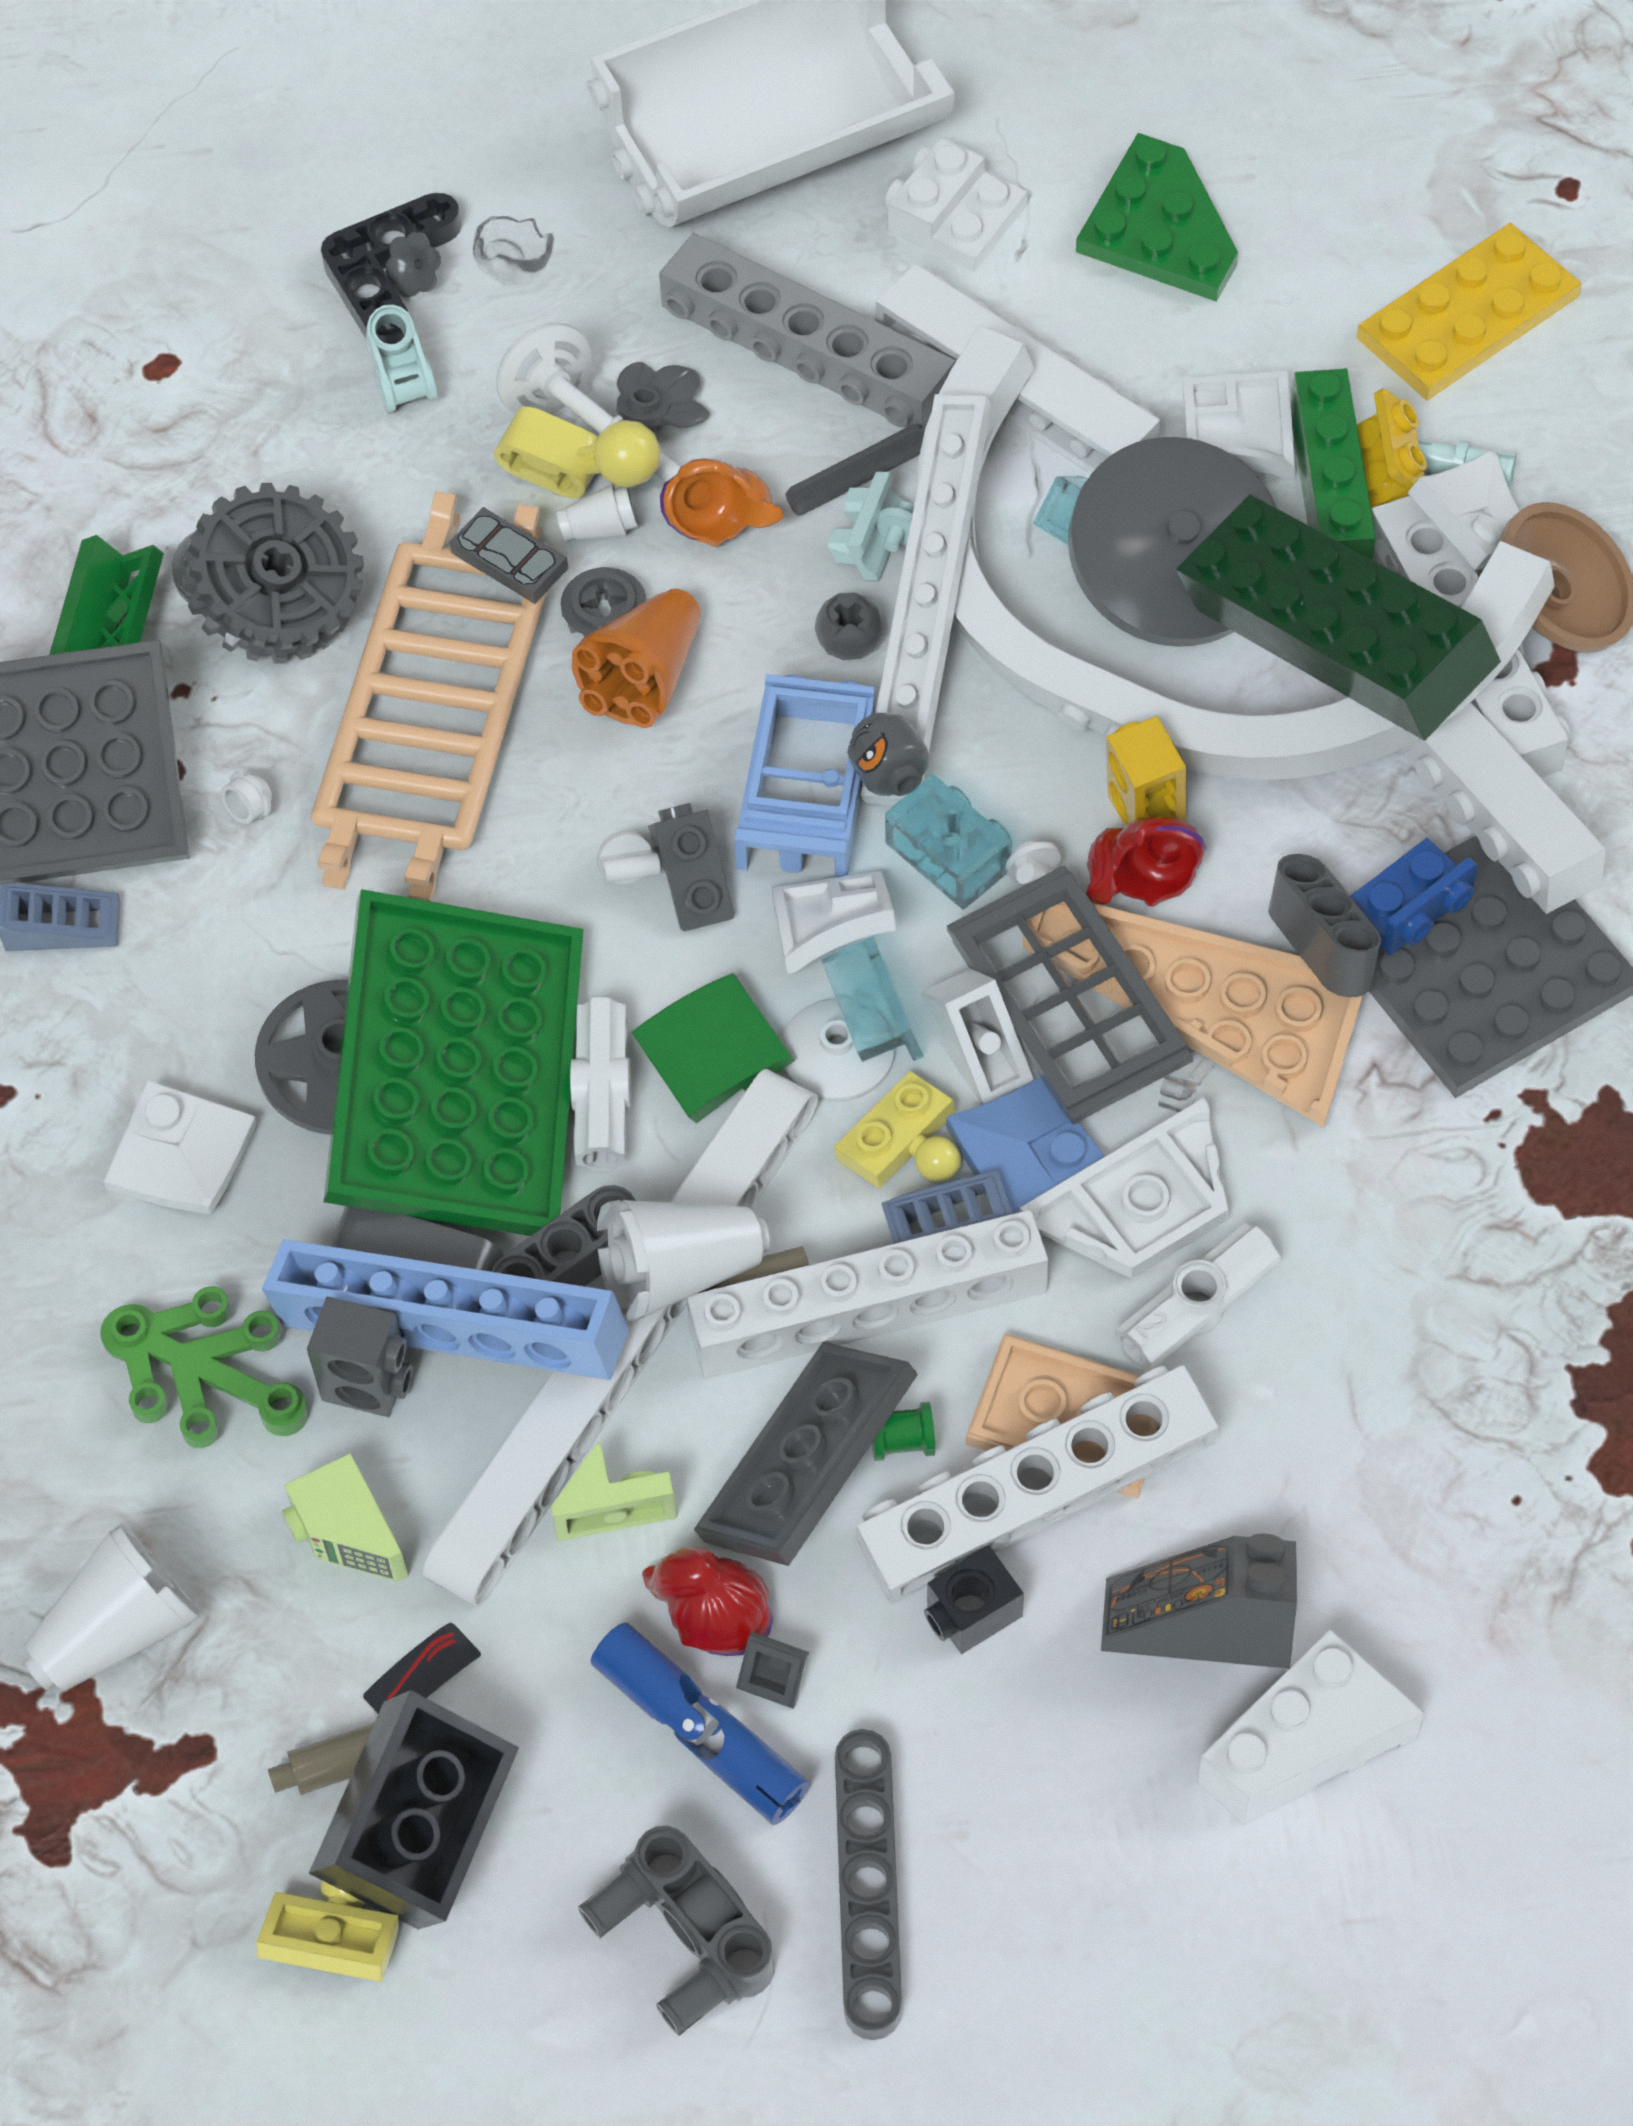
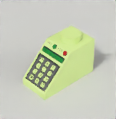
M351 1453L284 1484L291 1505L281 1511L296 1543L308 1540L317 1559L397 1582L408 1577L402 1552Z

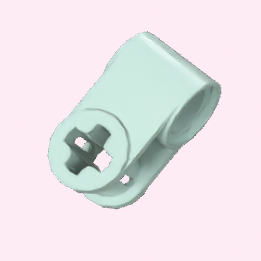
M383 305L376 309L370 316L367 324L366 344L374 366L377 387L386 412L396 411V405L425 396L429 401L437 399L438 393L429 361L425 353H423L410 314L402 307L396 305ZM391 323L397 325L403 331L404 338L396 344H387L377 337L375 331L380 326Z

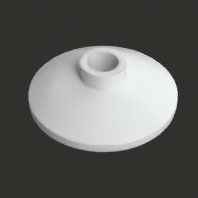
M830 999L804 1008L789 1022L781 1039L795 1059L794 1062L784 1068L788 1078L792 1082L816 1093L818 1099L827 1101H848L870 1093L887 1077L894 1060V1039L886 1021L870 1007L852 1000ZM832 1037L847 1039L842 1044H832L828 1041Z

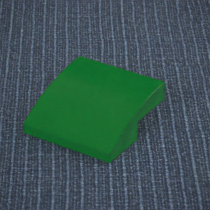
M734 973L708 983L680 998L631 1032L686 1115L695 1123L701 1121L739 1090L743 1089L746 1091L763 1069H769L778 1074L795 1061Z

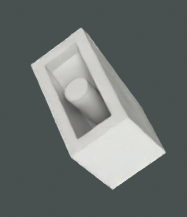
M969 968L921 992L941 1045L981 1105L1000 1098L1034 1080L995 979Z

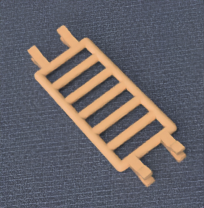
M436 491L431 505L430 520L422 544L402 542L396 548L311 812L312 822L316 826L331 829L328 841L323 846L318 859L319 868L325 869L322 878L323 886L345 890L350 873L351 858L358 835L364 834L418 843L414 857L409 861L404 876L405 883L411 884L408 898L432 901L437 872L444 849L466 850L472 844L546 593L536 604L523 597L519 605L407 587L414 564L488 576L452 554L449 548L450 541L456 534L460 523V515L454 513L457 503L456 494ZM518 504L513 525L540 541L542 527L536 526L540 515L539 507ZM400 607L514 625L508 648L393 630ZM386 650L501 669L494 692L379 673ZM372 694L488 713L481 737L365 718ZM358 738L474 757L467 781L351 762ZM344 783L461 803L454 827L336 808Z

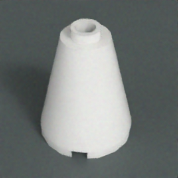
M616 1200L607 1202L601 1207L597 1220V1231L608 1229L609 1247L598 1249L606 1290L613 1291L620 1309L628 1310L624 1316L626 1321L646 1317L758 1266L762 1261L763 1252H767L770 1245L769 1232L764 1219L756 1217L749 1207Z
M119 1524L114 1530L109 1531L24 1645L30 1657L23 1664L32 1677L45 1690L50 1689L55 1684L65 1692L189 1626L198 1617L196 1607L166 1569L163 1571L150 1557L152 1553L123 1524Z

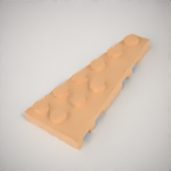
M1064 901L1028 920L1045 947L1082 929ZM1092 903L1188 1047L1325 1128L1364 995L1344 997L1330 992L1321 984L1301 956ZM1023 935V948L1031 953H1035ZM1090 939L1052 957L1061 971L1078 981L1107 967ZM1115 977L1091 988L1123 1008L1133 1005Z

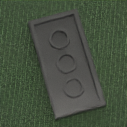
M823 1342L704 1513L694 1531L705 1543L789 1566L918 1376L916 1371L908 1361Z

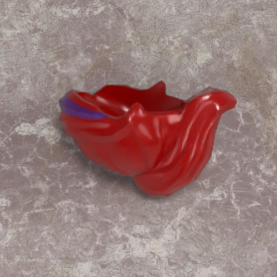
M1156 816L1138 818L1130 822L1124 829L1106 828L1096 837L1088 853L1087 868L1090 874V884L1085 893L1092 903L1101 905L1110 903L1112 897L1120 892L1126 897L1142 900L1147 906L1155 907L1160 902L1181 896L1192 885L1196 870L1202 863L1207 846L1203 838L1198 834L1196 827L1178 818H1161Z
M682 1547L663 1557L656 1566L652 1565L642 1571L646 1588L656 1599L667 1603L672 1625L677 1629L682 1645L697 1648L714 1655L739 1656L744 1655L751 1632L766 1637L769 1636L773 1616L768 1604V1588L763 1578L742 1562L732 1560L731 1558L727 1559L726 1557L718 1558L706 1548Z

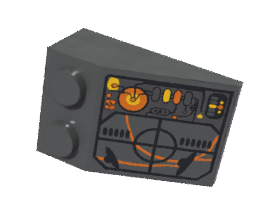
M1266 1533L1255 1534L1250 1537L1232 1536L1106 1578L1101 1651L1290 1669L1297 1607L1296 1541L1283 1540L1278 1536Z

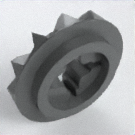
M610 567L594 568L580 573L567 584L561 596V613L568 624L570 632H579L585 637L590 632L645 602L646 594L641 583L628 572ZM599 594H604L605 600H608V604L611 607V614L608 617L600 615V611L597 609V602L600 601Z

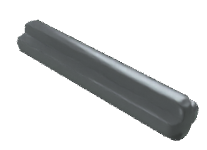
M913 424L791 486L785 494L790 508L796 515L801 516L848 492L850 487L856 488L872 480L876 472H887L920 455L924 437L923 429L919 425Z

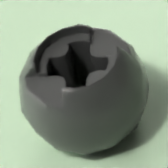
M855 592L840 593L823 603L817 614L814 629L820 645L829 655L841 660L861 659L874 651L882 636L883 621L878 608L870 598Z

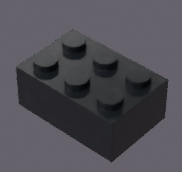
M412 1690L384 1701L309 1874L385 1913L398 1915L400 1921L418 1930L446 1922L519 1747Z

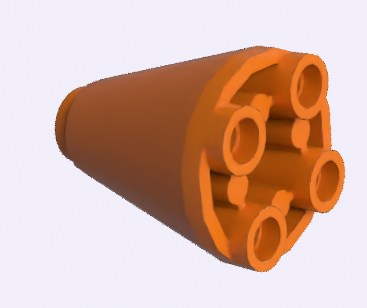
M670 589L657 594L590 632L579 642L572 651L571 669L577 686L581 690L579 694L580 704L586 711L595 716L605 714L624 724L637 725L641 728L652 727L671 703L698 630L701 610L697 601L689 593L681 589Z

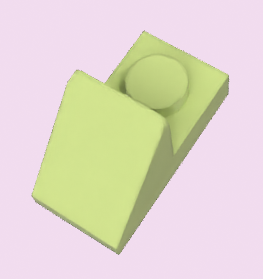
M597 1442L551 1505L557 1541L677 1518L669 1471L658 1474L647 1470L637 1471L626 1475L621 1481L609 1483L601 1442Z

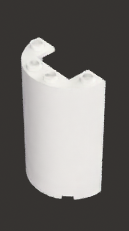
M740 0L591 57L593 80L587 81V90L591 102L596 110L602 111L615 147L611 151V159L616 173L620 179L629 178L633 186V197L641 214L646 215L650 213L665 227L678 225L945 120L950 116L955 102V92L933 58L913 65L886 23V0Z

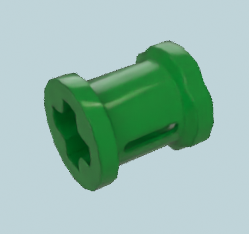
M930 1401L920 1402L918 1409L893 1411L872 1442L874 1461L884 1460L886 1454L923 1451L925 1456H935V1435Z

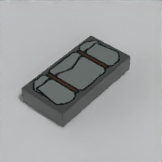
M482 507L450 541L452 554L534 604L568 570L566 556L485 507Z

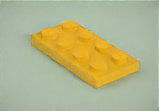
M1510 222L1360 323L1356 338L1428 401L1577 299L1582 283Z

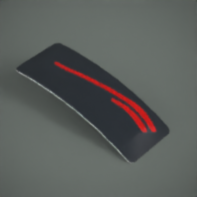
M448 1623L391 1667L364 1693L363 1698L378 1714L384 1701L410 1690L428 1698L453 1676L481 1656V1652L455 1624Z

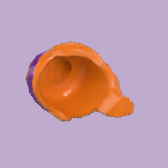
M693 459L681 466L678 473L664 483L660 494L661 513L667 524L679 534L713 547H718L726 540L733 539L748 526L755 528L769 527L775 525L784 517L780 506L774 505L772 502L770 488L755 472L746 468H734L731 464L716 459Z

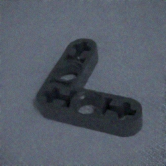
M445 193L424 195L338 230L327 236L322 242L321 254L325 272L365 339L369 318L376 309L383 305H396L408 312L405 304L383 270L388 259L391 258L390 244L380 242L378 238L388 231H399L405 235L404 237H408L410 233L414 232L412 224H415L416 231L422 232L428 237L431 247L436 248L456 238L461 229L459 207L457 201L452 196ZM433 216H438L441 221H437ZM366 243H369L371 251H367ZM346 253L349 259H344L341 254ZM365 284H372L380 289L377 294L367 298H361L353 294L356 288ZM391 323L389 325L393 329H387L386 326L382 325L375 331L377 337L387 344H396L404 338L403 331L397 325Z

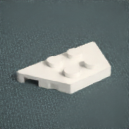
M1204 1098L1198 1100L1019 1208V1212L1032 1210L1040 1234L1130 1279L1227 1220L1228 1206L1224 1185L1221 1183L1219 1175L1220 1163L1217 1147L1213 1142L1209 1104Z

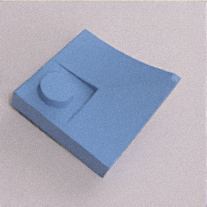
M1040 1077L1000 1098L975 1108L954 1113L946 1118V1127L974 1176L994 1170L999 1171L1014 1214L1019 1213V1208L1105 1157L1078 1122L1072 1124L1069 1118H1066Z

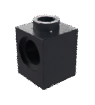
M990 1545L927 1583V1608L924 1609V1614L936 1636L941 1641L950 1638L962 1655L1023 1617L1024 1592ZM972 1595L982 1599L985 1605L978 1610L966 1611L959 1608L955 1602L963 1596Z

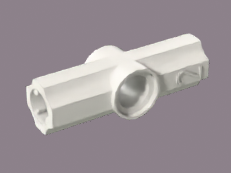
M594 997L584 1004L577 1005L576 1059H571L570 1086L572 1110H575L576 1165L586 1167L591 1172H611L615 1167L625 1164L626 1109H631L630 1058H626V1047L628 1044L626 1004L617 1003L610 997Z
M1243 1223L1204 1257L1181 1265L1175 1272L1173 1282L1115 1330V1339L1122 1347L1125 1356L1138 1368L1150 1371L1155 1369L1195 1334L1206 1333L1215 1328L1221 1321L1222 1313L1226 1308L1279 1265L1280 1255L1274 1248L1271 1238L1257 1225L1250 1226L1247 1223ZM1190 1292H1201L1211 1299L1204 1302H1196L1190 1300L1185 1295Z

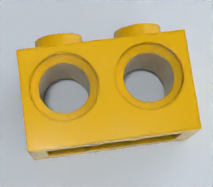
M1158 716L1142 722H1129L1119 727L1114 733L1107 735V792L1124 827L1138 818L1155 816L1178 818L1186 822V766Z

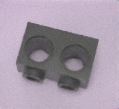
M326 1296L307 1346L308 1356L322 1401L390 1417L396 1398L404 1399L406 1397L413 1375V1366L407 1363L405 1355L406 1338L401 1337L395 1313Z

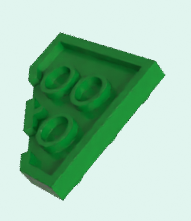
M1137 133L1076 238L1077 253L1216 302L1237 266L1238 251L1185 149L1141 133Z

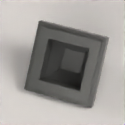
M751 1632L748 1637L736 1688L794 1709L797 1704L809 1652Z

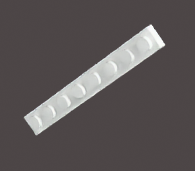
M935 394L876 708V713L897 714L908 719L926 745L928 753L992 407L987 396ZM925 774L922 776L920 785L909 794L903 796H879L870 792L863 783L860 796L866 804L919 807Z

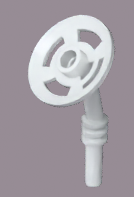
M549 323L531 329L510 346L501 360L496 377L497 392L504 405L513 413H516L521 407H531L518 401L517 397L524 395L530 402L541 405V407L533 408L540 409L549 414L565 406L568 407L599 433L607 426L623 419L620 415L613 418L581 392L591 371L592 351L584 335L573 326L563 323ZM555 342H568L577 347L579 352L574 357L567 349L555 347ZM536 349L540 357L532 363L527 371L526 378H515L522 362ZM555 358L565 359L568 361V364L563 368ZM579 374L576 382L572 385L574 375ZM540 389L546 396L535 395L532 391ZM661 452L659 466L655 474L667 482L678 473L681 466Z

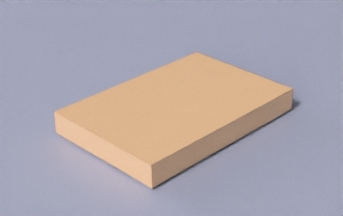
M1004 1333L968 1429L966 1445L985 1451L997 1446H1004L1006 1451L1027 1442L1026 1435L1042 1423L1058 1419L1059 1423L1063 1424L1081 1415L1080 1408L1097 1396L1112 1393L1114 1398L1134 1389L1133 1383L1141 1375ZM1135 1415L1126 1422L1130 1431L1138 1436H1150L1159 1430L1157 1422L1148 1415ZM1082 1441L1072 1449L1075 1457L1085 1463L1098 1462L1106 1455L1103 1448L1093 1441ZM1145 1478L1132 1483L1118 1491V1493L1138 1499Z

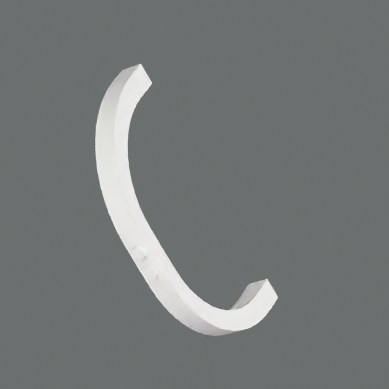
M980 324L952 367L939 394L987 396L992 405L978 483L989 447L1002 421L1034 370L1023 342ZM930 417L925 428V433L918 460L916 493L928 434ZM975 495L953 618L979 656L1001 678L1028 698L1056 712L1057 717L1071 728L1085 731L1089 727L1104 734L1106 739L1107 735L1114 733L1124 724L1134 721L1142 722L1158 716L1183 760L1186 769L1216 776L1250 780L1295 779L1329 774L1371 762L1396 752L1420 739L1349 697L1314 709L1279 715L1246 716L1218 713L1191 707L1076 658L1045 642L1027 629L1005 608L984 577L975 537ZM1502 541L1497 545L1461 608L1482 619L1501 662L1442 724L1463 710L1488 687L1507 665L1528 634L1555 587L1550 561Z

